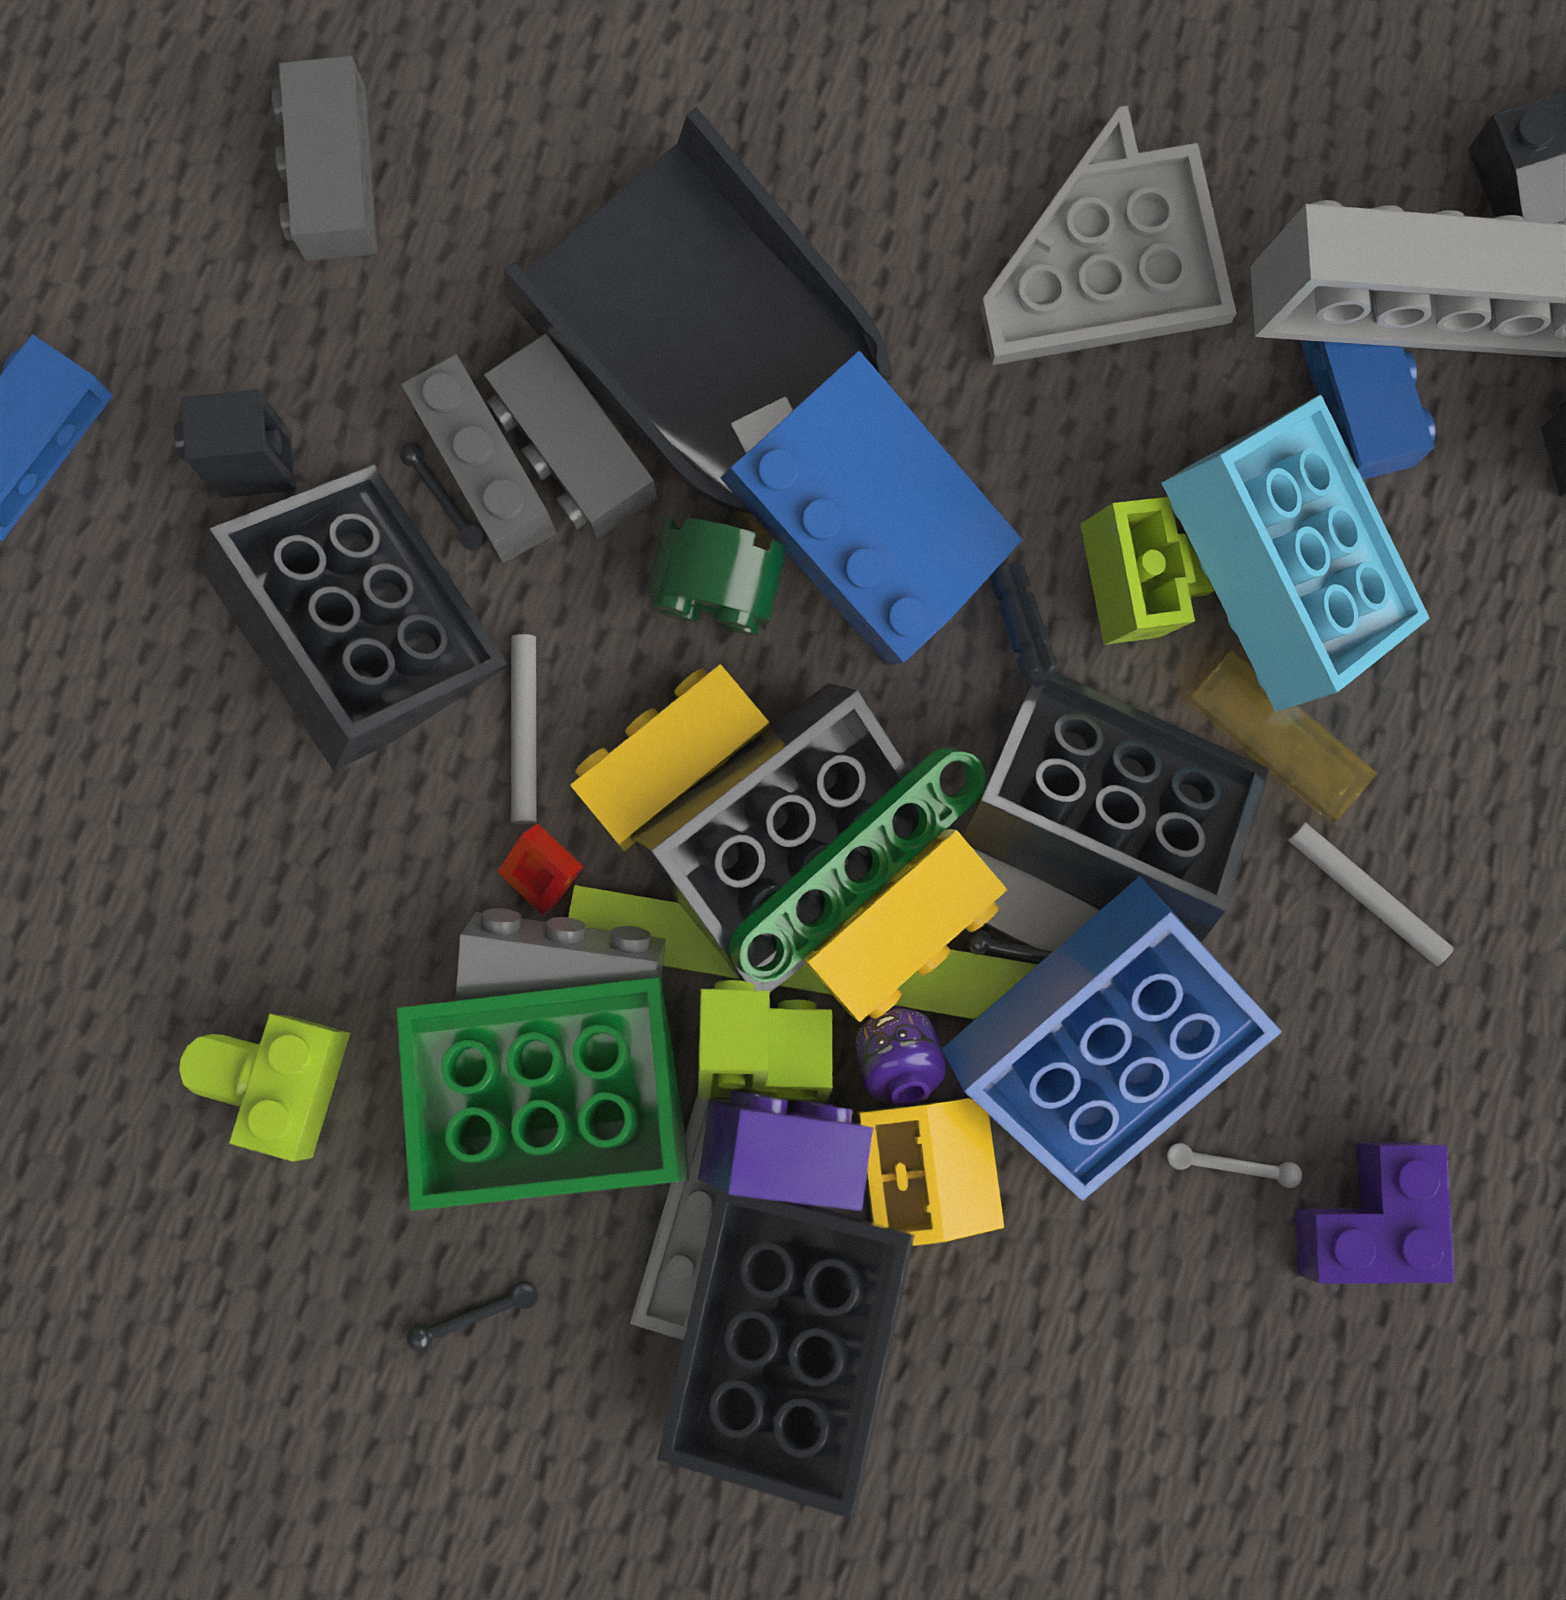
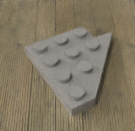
M1122 106L1116 110L983 297L981 313L992 365L1230 324L1237 313L1198 143L1138 153L1128 106Z

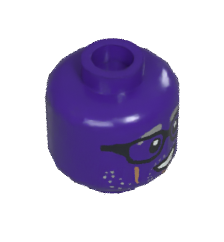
M893 1006L876 1019L869 1017L866 1023L859 1029L854 1039V1054L864 1088L873 1099L885 1104L900 1107L918 1105L925 1101L939 1087L946 1075V1061L935 1027L925 1015L914 1010Z

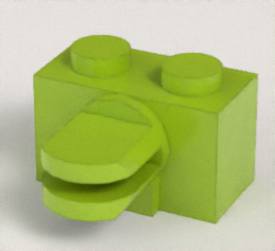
M1169 497L1112 503L1080 524L1104 645L1160 638L1195 622L1190 597L1208 595L1215 590L1209 577L1206 576L1200 566L1199 557L1188 535L1177 533Z
M269 1014L260 1044L221 1034H209L196 1038L187 1046L180 1060L179 1071L182 1083L194 1094L240 1108L229 1144L292 1162L313 1158L350 1033L292 1016Z

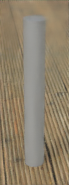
M519 634L511 636V823L532 824L537 822L536 636Z
M1306 822L1299 825L1288 838V841L1432 964L1439 966L1450 956L1454 947Z

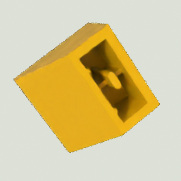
M971 1097L922 1103L909 1107L898 1106L857 1112L859 1124L873 1127L866 1176L871 1222L914 1234L913 1246L946 1242L1004 1228L989 1114Z

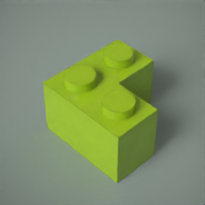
M722 981L716 983L714 989H701L698 1100H730L731 1090L768 1095L770 1098L787 1101L800 1099L827 1102L832 1090V1010L817 1009L816 1003L807 1000L782 1001L778 1004V1009L769 1008V991L755 990V985L746 981Z

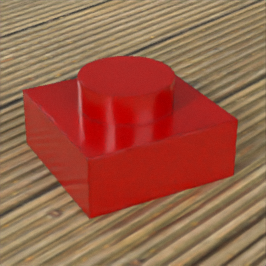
M537 823L521 835L497 872L537 911L544 915L561 900L584 866Z

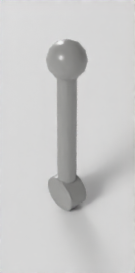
M1182 1143L1171 1145L1166 1152L1168 1164L1176 1169H1186L1190 1165L1277 1179L1286 1188H1294L1302 1180L1300 1167L1292 1162H1285L1278 1167L1192 1152L1191 1148Z

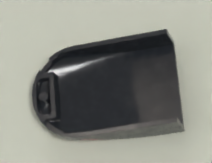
M697 107L686 115L678 142L531 268L524 273L513 262L504 270L503 295L540 337L547 333L594 397L691 489L713 503L738 512L751 514L720 479L725 472L746 454L731 426L732 422L784 397L787 398L792 410L796 409L858 351L864 355L889 385V380L892 379L886 347L870 315Z

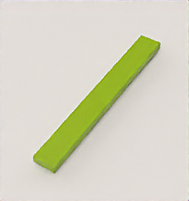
M574 885L568 918L584 922L586 928L611 931L613 928L620 926H633L645 929L650 933L651 937L666 938L664 967L740 979L679 903ZM951 950L948 957L934 970L923 976L916 971L899 986L898 989L902 996L894 1006L975 1020L1038 964ZM806 964L779 985L780 987L832 995Z

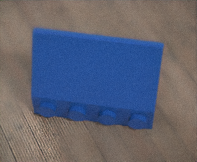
M860 351L851 357L720 477L776 541L787 547L786 553L886 665L900 664L907 661L957 613L1023 540Z
M1139 876L945 1045L942 1051L963 1090L1083 1201L1282 1031L1178 916Z

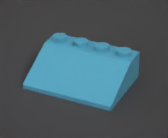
M1322 395L1303 403L1162 482L1170 499L1172 510L1181 521L1199 557L1200 566L1206 576L1209 577L1227 614L1228 622L1232 630L1237 634L1255 670L1257 681L1265 690L1275 712L1337 693L1430 619Z

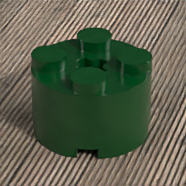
M666 517L663 519L646 594L653 598L652 606L661 609L660 614L696 623L699 612L715 615L714 620L721 622V628L757 636L760 624H769L771 621L787 547L772 539L770 550L767 551L753 546L756 536L754 532L700 519L684 518L682 529L680 530L672 517Z

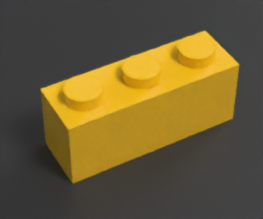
M721 664L710 673H707L703 668L692 673L676 688L674 693L678 698L660 713L655 708H651L641 714L625 730V733L629 736L628 739L610 753L606 748L599 749L584 760L576 769L579 778L570 786L623 851H626L634 844L630 838L631 835L770 728L769 721Z
M945 829L804 957L802 961L849 1015L859 1022L867 1015L876 1019L897 1003L902 996L898 987L916 971L921 976L926 975L948 957L951 950L947 944L963 929L966 928L969 932H973L987 923L999 910V906L995 901L1007 891V888L957 830Z

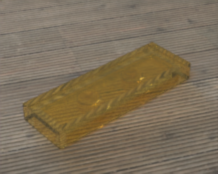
M1232 651L1225 655L1186 700L1260 764L1268 767L1272 774L1330 823L1340 819L1378 774L1297 705L1275 712L1265 690L1257 681L1255 670Z

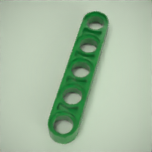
M950 747L938 749L927 756L738 926L732 934L729 944L730 958L735 967L751 979L763 983L776 981L786 975L977 801L983 793L986 783L985 770L981 761L973 754ZM958 760L965 769L966 779L964 785L957 793L947 796L940 787V774L947 764ZM906 803H913L919 812L918 826L909 836L899 838L892 827L894 813L900 806ZM867 846L872 854L873 863L871 869L861 879L850 880L845 873L844 863L846 857L854 848ZM819 889L825 897L823 913L817 920L811 923H801L796 915V906L799 898L809 890ZM760 934H773L777 941V951L774 958L764 966H751L747 958V950L751 941Z

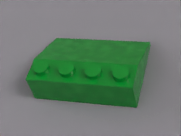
M661 978L397 1008L410 1211L689 1181L683 1112Z

